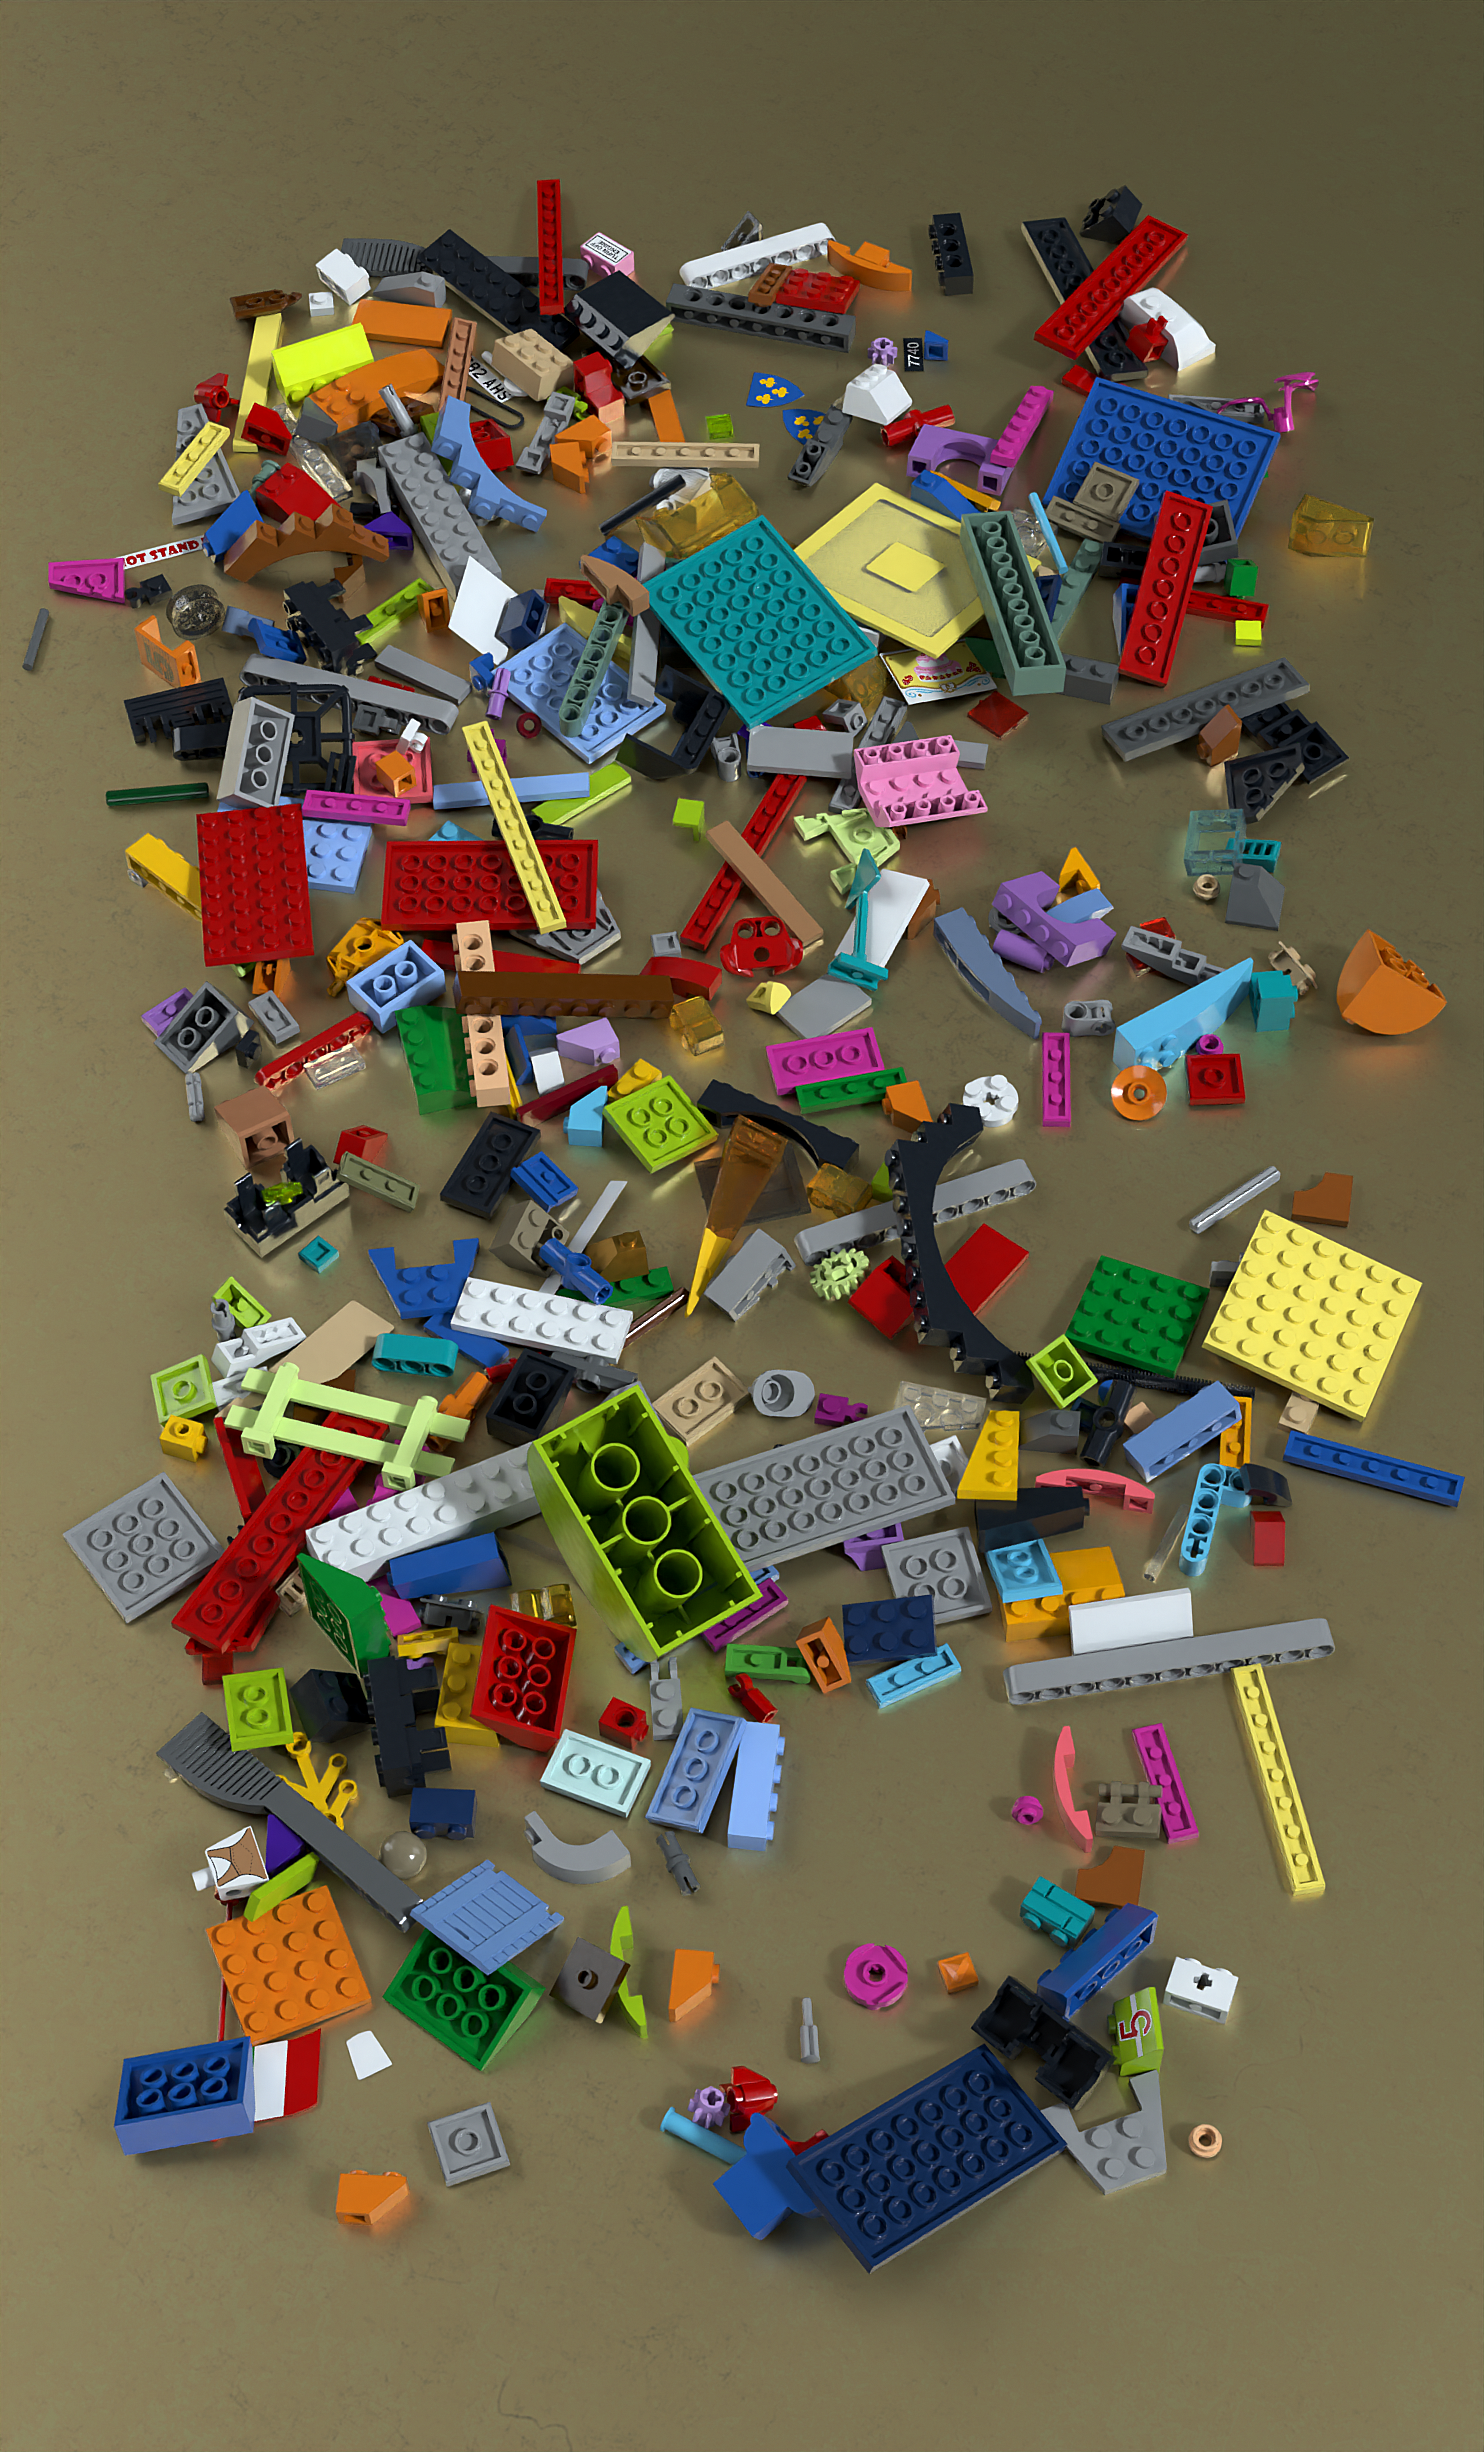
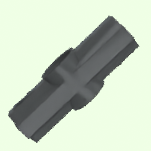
M555 1351L551 1355V1358L576 1367L577 1373L573 1383H576V1386L582 1391L590 1394H597L599 1391L611 1393L638 1380L637 1373L610 1366L606 1360L595 1355H589L585 1359L560 1351Z

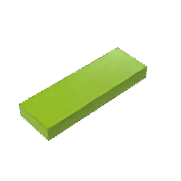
M311 1852L251 1892L244 1911V1917L251 1922L255 1921L281 1901L313 1880L320 1858Z

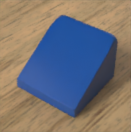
M926 330L924 359L947 361L948 340Z

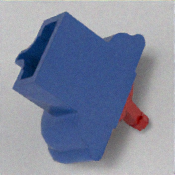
M760 2113L752 2114L750 2117L751 2125L747 2128L743 2140L747 2154L717 2179L713 2185L752 2237L763 2240L794 2212L808 2218L823 2216L786 2169V2165L790 2159L829 2137V2134L821 2129L806 2142H796L768 2117Z

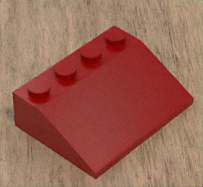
M491 1604L488 1609L469 1716L517 1745L547 1753L559 1740L577 1629Z

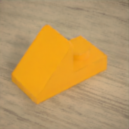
M1076 847L1071 848L1059 876L1060 888L1058 891L1062 892L1075 886L1079 894L1096 888L1100 890V882Z

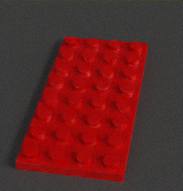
M301 803L270 806L269 808L259 807L196 814L205 966L211 967L314 955Z
M504 840L387 841L381 914L382 931L457 930L456 923L484 920L489 921L490 930H539ZM534 840L566 920V928L563 929H596L598 840Z

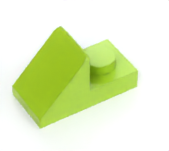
M232 1276L228 1277L211 1297L216 1307V1299H224L229 1303L230 1313L234 1316L235 1323L242 1330L263 1325L272 1316Z

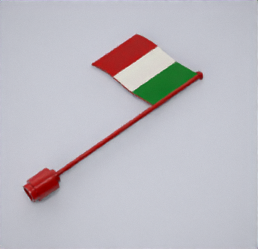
M215 1885V1899L226 1906L225 1922L232 1920L233 1906L239 1905L246 1897L223 1901L220 1899ZM223 1977L221 1978L217 2042L224 2041L227 1988ZM321 2028L296 2039L252 2047L256 2109L254 2123L293 2116L317 2105ZM219 2139L211 2140V2142H217Z

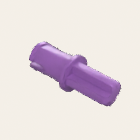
M498 668L496 670L492 689L488 692L490 699L487 712L485 713L487 718L493 720H500L502 718L504 702L509 696L507 689L511 672L507 669Z

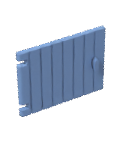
M488 1859L412 1909L410 1913L411 1917L486 1975H490L497 1968L560 1925L564 1920V1917L558 1912H555L553 1915L546 1912L549 1905L501 1870L497 1874L492 1871L495 1865Z

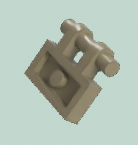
M1112 1781L1111 1784L1100 1783L1099 1796H1111L1110 1803L1098 1802L1095 1826L1096 1835L1099 1837L1159 1839L1162 1809L1160 1804H1150V1798H1162V1785H1150V1782L1142 1781L1139 1782V1785L1122 1784V1781ZM1122 1797H1139L1138 1804L1122 1803Z

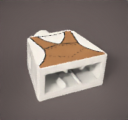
M251 1826L207 1848L205 1854L210 1867L192 1873L197 1891L216 1885L220 1899L223 1901L250 1896L251 1892L269 1881Z

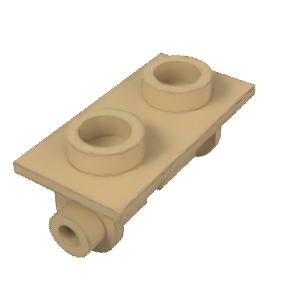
M1279 941L1278 943L1282 949L1278 952L1273 951L1268 956L1270 959L1269 963L1276 971L1282 970L1283 975L1289 970L1291 971L1288 975L1291 977L1292 986H1297V991L1300 995L1305 994L1309 990L1308 986L1311 984L1317 989L1318 986L1314 981L1316 974L1308 964L1302 966L1298 961L1301 957L1292 946L1286 948Z

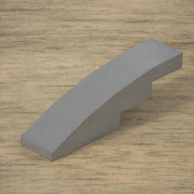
M1130 926L1121 945V949L1143 963L1192 987L1227 970L1206 963L1207 956L1182 949V941L1134 926Z

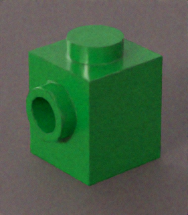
M1227 559L1223 588L1230 597L1245 599V596H1254L1258 566L1248 559Z

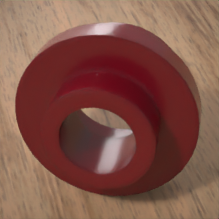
M526 712L517 719L516 728L521 736L533 738L540 733L542 722L535 713ZM527 720H531L534 723V728L527 730L524 727V723Z

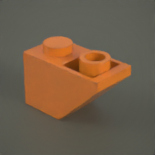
M579 442L549 444L553 479L580 494H584L585 483H589L588 469L583 468V466H586L585 451H580Z
M352 2170L349 2174L340 2173L336 2215L339 2224L373 2225L409 2195L407 2177L397 2172L369 2175L366 2171Z

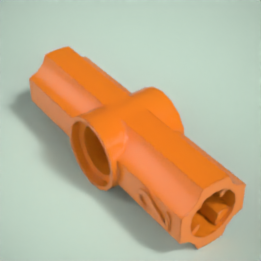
M478 1371L476 1373L471 1372L455 1394H448L444 1398L438 1413L470 1420L471 1425L476 1416L477 1408L493 1389L492 1382ZM428 1434L425 1443L435 1452H443L452 1440Z

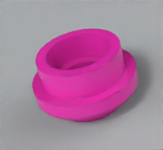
M1214 1034L1202 1036L1196 1044L1198 1055L1223 1053V1043Z
M1022 1796L1012 1806V1817L1017 1822L1030 1825L1038 1822L1043 1817V1808L1035 1797Z

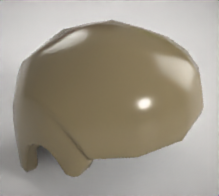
M407 1831L395 1832L386 1837L379 1848L378 1861L399 1879H409L419 1874L426 1864L427 1849L419 1837Z

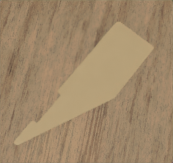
M350 1301L274 1365L270 1372L276 1374L280 1365L282 1366L283 1363L290 1362L298 1366V1379L321 1384L335 1379L375 1345L379 1334L390 1333L394 1326L357 1301ZM251 1392L244 1399L237 1397L215 1415V1418L222 1416L223 1419L227 1417L232 1405L249 1409L262 1405L267 1395Z

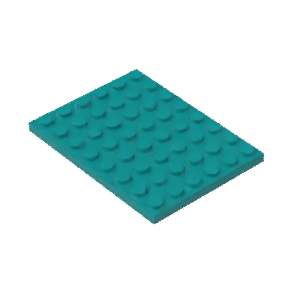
M764 515L759 516L642 584L649 591L650 610L714 688L723 694L730 707L749 730L759 726L878 655L875 645Z

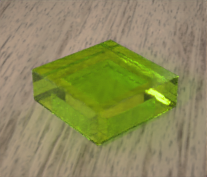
M730 414L706 417L710 440L734 437Z

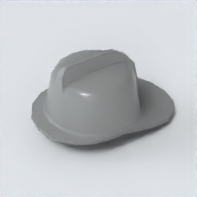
M773 1369L765 1371L756 1377L751 1387H748V1392L751 1393L756 1409L761 1414L768 1416H800L810 1408L815 1396L814 1385L811 1379L804 1373L793 1370Z

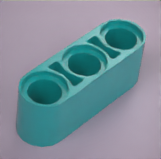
M382 1333L377 1336L371 1364L376 1369L386 1372L450 1377L454 1373L459 1347L455 1342L447 1339Z

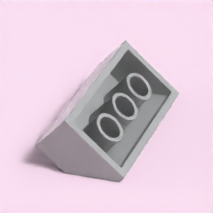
M254 697L234 704L217 795L218 801L237 809L278 806L295 715Z

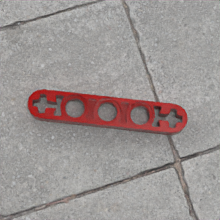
M362 1011L352 1014L261 1068L254 1077L255 1083L258 1087L265 1085L270 1092L274 1091L365 1037L373 1028L372 1020Z

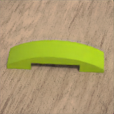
M628 1906L621 1907L611 1937L610 1954L623 1960L622 1950L634 1948ZM625 1976L616 1994L618 2003L633 2030L640 2038H647V2025L642 1995L629 1997Z

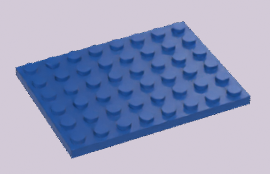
M1096 377L1041 504L1043 508L1047 509L1053 496L1072 503L1094 462H1098L1139 479V485L1118 522L1121 525L1119 532L1151 542L1155 528L1153 516L1158 515L1163 494L1167 490L1205 504L1228 500L1238 540L1281 439V433ZM1227 560L1220 561L1218 564H1227Z

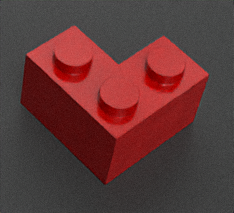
M595 352L574 361L575 392L581 395L582 402L588 404L586 409L590 416L594 414L604 424L623 417L626 401L622 392L617 391L612 384V366L609 360L604 359L599 352Z

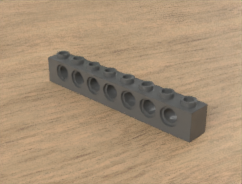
M673 283L666 300V308L675 315L671 321L849 353L856 334V316L778 304L775 301L771 306L758 307L754 303L748 302L747 296Z

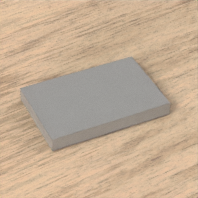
M826 973L790 997L775 1015L803 1040L830 1034L871 1005V998L857 985Z

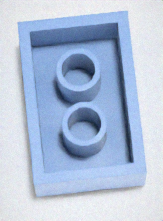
M411 940L346 982L349 1002L359 1012H364L382 1034L396 1025L395 1010L427 1005L446 992L444 971Z

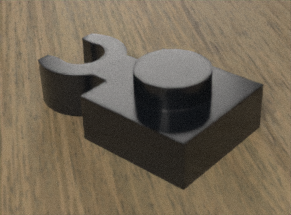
M163 574L139 582L140 588H129L125 591L127 600L130 599L132 608L140 607L145 601L152 605L173 597L172 589Z

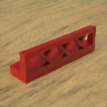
M221 1416L214 1418L213 1421L245 1525L267 1497L255 1455L244 1453L241 1440L243 1431L225 1428Z

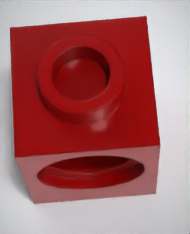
M615 1697L611 1699L598 1721L600 1736L630 1750H633L637 1741L642 1742L649 1729L645 1711ZM623 1722H629L632 1724L629 1727L619 1726V1724Z

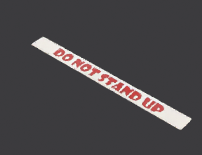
M204 535L117 558H123L125 569L198 551L202 549Z

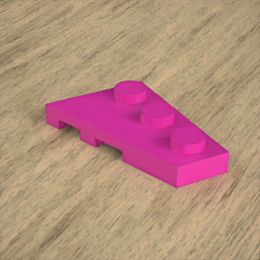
M123 558L48 563V583L50 589L125 604V563Z

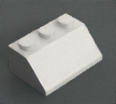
M874 364L847 384L842 412L888 425L912 405V400L894 371L888 370L884 365Z

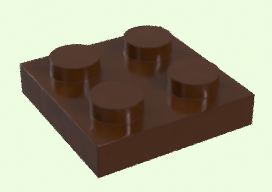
M410 397L399 398L414 424L420 423V416L435 413L433 405ZM388 408L380 409L377 411V415L369 419L371 423L378 426L379 430L395 436L400 435L401 430Z

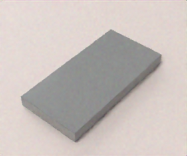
M756 726L750 729L747 771L851 779L854 733Z

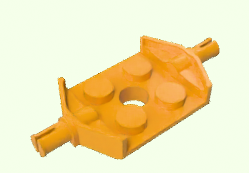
M360 918L326 957L327 966L335 977L333 983L326 989L327 993L335 997L343 987L347 986L346 982L403 945L404 940L398 931H382L381 919ZM360 945H371V947L366 950L358 949Z

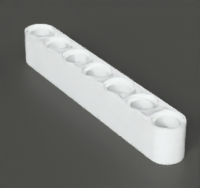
M817 223L687 262L681 267L680 276L686 286L712 289L762 274L769 263L789 266L827 254V242L829 240L836 242V240L824 223Z

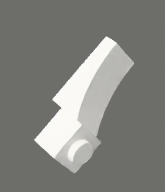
M292 1317L243 1330L241 1338L216 1344L211 1361L224 1379L245 1373L249 1367L254 1368L281 1352L297 1347L306 1339V1336Z

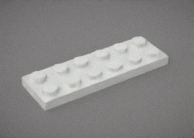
M468 1277L450 1324L452 1330L554 1352L560 1351L582 1358L595 1355L603 1358L610 1364L617 1365L633 1320V1312Z

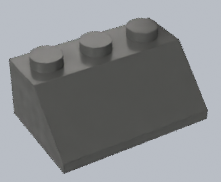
M1061 652L1066 665L1063 692L1055 693L1110 705L1120 676L1119 665Z

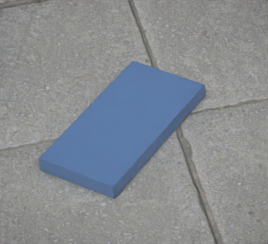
M691 1707L645 1818L650 1823L703 1834L746 1728L747 1721L742 1717Z

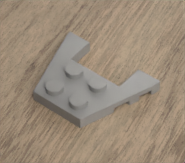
M597 889L596 929H559L542 935L539 930H509L511 935L569 962L581 965L621 939L620 930L610 910L605 906L599 889Z
M1157 2069L1129 2079L1128 2084L1140 2111L1085 2131H1078L1070 2110L1064 2102L1040 2110L1068 2144L1066 2149L1077 2160L1080 2168L1104 2195L1166 2174L1167 2165Z

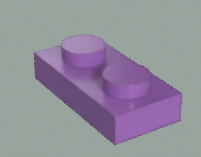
M186 987L141 1015L143 1023L159 1037L194 995Z

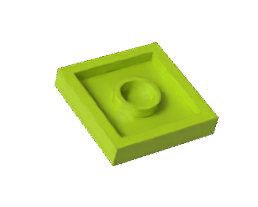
M203 1354L150 1375L159 1423L163 1427H165L170 1415L188 1419L217 1407L208 1360Z

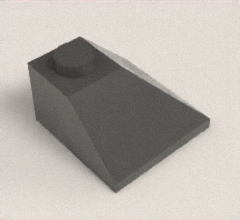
M1235 862L1225 923L1278 931L1285 887L1262 866Z

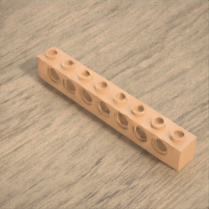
M489 921L456 923L457 934L452 935L453 950H459V955H454L456 971L495 972ZM467 1014V1016L462 1017L463 1033H469V1037L464 1038L465 1052L472 1056V1059H467L468 1076L474 1075V1080H469L471 1097L476 1096L477 1107L511 1104L501 1016Z

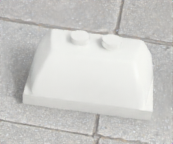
M1152 287L1131 295L1124 300L1123 310L1118 315L1122 323L1130 330L1135 325L1148 323L1150 318H1154L1157 321L1159 316H1163L1168 321L1161 333L1169 342L1161 357L1176 371L1179 372L1215 352L1216 345L1209 340L1203 327L1180 305L1159 289Z

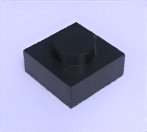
M249 1029L236 1046L235 1051L238 1065L248 1069L252 1062L260 1057L262 1046L258 1032Z

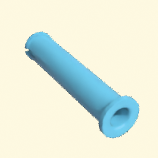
M670 2107L661 2123L660 2131L664 2132L667 2130L731 2165H735L747 2154L746 2149L676 2113L674 2107Z

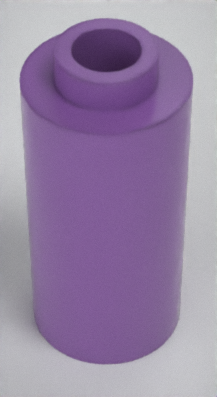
M1004 929L998 933L992 949L1001 958L1040 973H1044L1046 969L1050 970L1055 960L1037 942Z

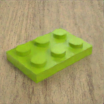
M283 1667L222 1676L232 1752L294 1743Z

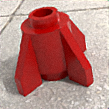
M217 373L206 381L199 383L194 390L196 404H202L210 421L219 423L221 410L219 409L226 407L228 403L236 405L240 403V400L229 398L228 391L223 387L227 386L228 374Z
M745 2066L731 2067V2083L719 2084V2090L722 2093H726L727 2103L731 2105L730 2111L734 2113L730 2114L729 2130L731 2132L747 2129L751 2125L750 2117L752 2114L760 2113L765 2115L767 2112L772 2111L774 2104L778 2100L776 2086L771 2084L768 2078Z

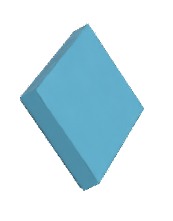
M1043 1539L984 1552L985 1560L1003 1603L1063 1594L1062 1583Z

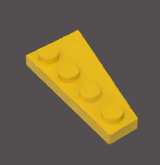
M990 1410L958 1486L957 1499L1017 1501L1020 1411Z

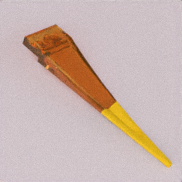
M740 1114L734 1120L728 1139L724 1144L684 1314L685 1318L689 1317L733 1239L780 1163L788 1139Z

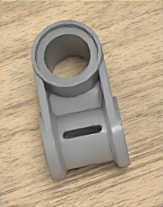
M731 733V736L714 737L710 748L718 775L723 781H736L741 776V753L736 733Z
M1103 999L1096 1001H1071L1067 1003L1064 1007L1062 1018V1031L1070 1033L1071 1037L1105 1036L1111 1034L1116 1029L1115 1022L1111 1018L1112 1003Z

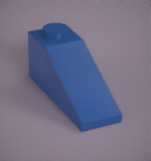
M925 469L911 483L912 500L961 523L962 514L981 513L946 479Z
M1122 583L1113 594V624L1119 656H1121L1139 585Z

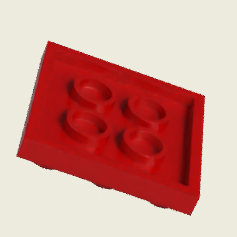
M798 268L790 272L777 292L776 303L845 314L860 290V280H854L851 276L835 277L827 272L810 273L806 269Z

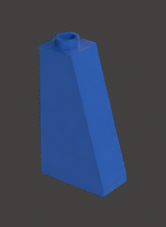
M494 1532L389 1560L391 1572H387L390 1589H395L401 1599L512 1585L508 1559Z

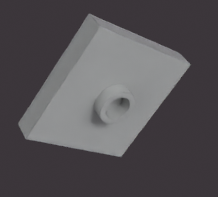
M490 2102L427 2122L447 2187L510 2166Z

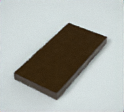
M598 345L581 351L582 358L599 352L604 359L609 360L612 366V384L617 391L622 392L629 406L671 389V382L643 354L629 370H626Z

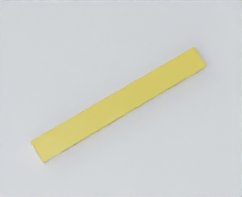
M281 313L257 316L233 439V452H258L259 445L242 439L241 435L254 402L266 407L273 370L271 351L277 348L282 321Z
M1261 1664L1231 1668V1680L1293 1895L1324 1891L1326 1885Z

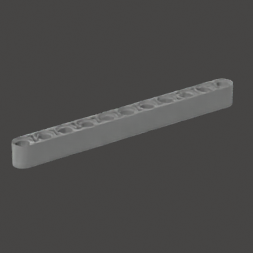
M1315 1618L1018 1664L1006 1668L1003 1671V1678L1009 1703L1022 1705L1230 1672L1231 1668L1259 1663L1261 1667L1323 1658L1331 1655L1335 1651V1646L1328 1621L1323 1618Z

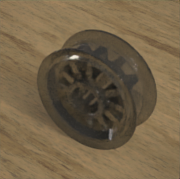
M197 584L185 587L173 595L167 604L166 616L177 636L185 640H198L211 635L221 626L225 618V608L219 601L218 595L213 588Z

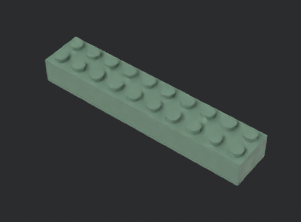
M1011 511L962 514L959 539L1012 696L1063 692L1066 665Z

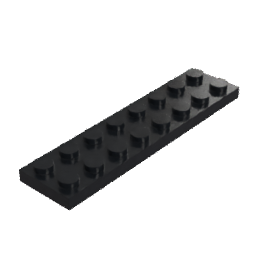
M451 229L447 230L416 257L419 265L433 275L444 277L447 287L509 335L532 329L560 352L580 336V330L561 314L553 316L547 314L540 315L539 297Z

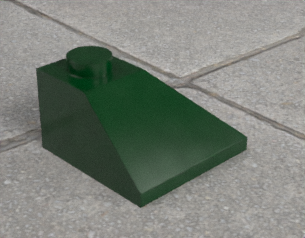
M976 636L965 637V643L985 671L992 672L991 677L1007 679L994 639Z

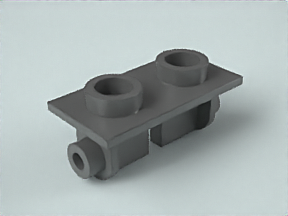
M430 1594L429 1599L420 1598L421 1602L426 1603V1608L420 1609L418 1617L419 1620L424 1621V1624L445 1627L447 1616H451L450 1628L458 1627L459 1630L468 1632L479 1629L480 1618H476V1613L484 1614V1611L476 1608L477 1602L459 1599L458 1604L447 1603L448 1597Z

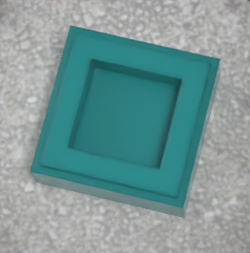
M318 1235L298 1255L299 1259L320 1274L339 1257V1252Z

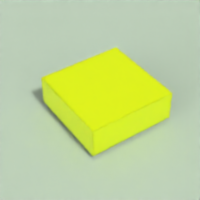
M1236 620L1235 645L1261 646V621Z

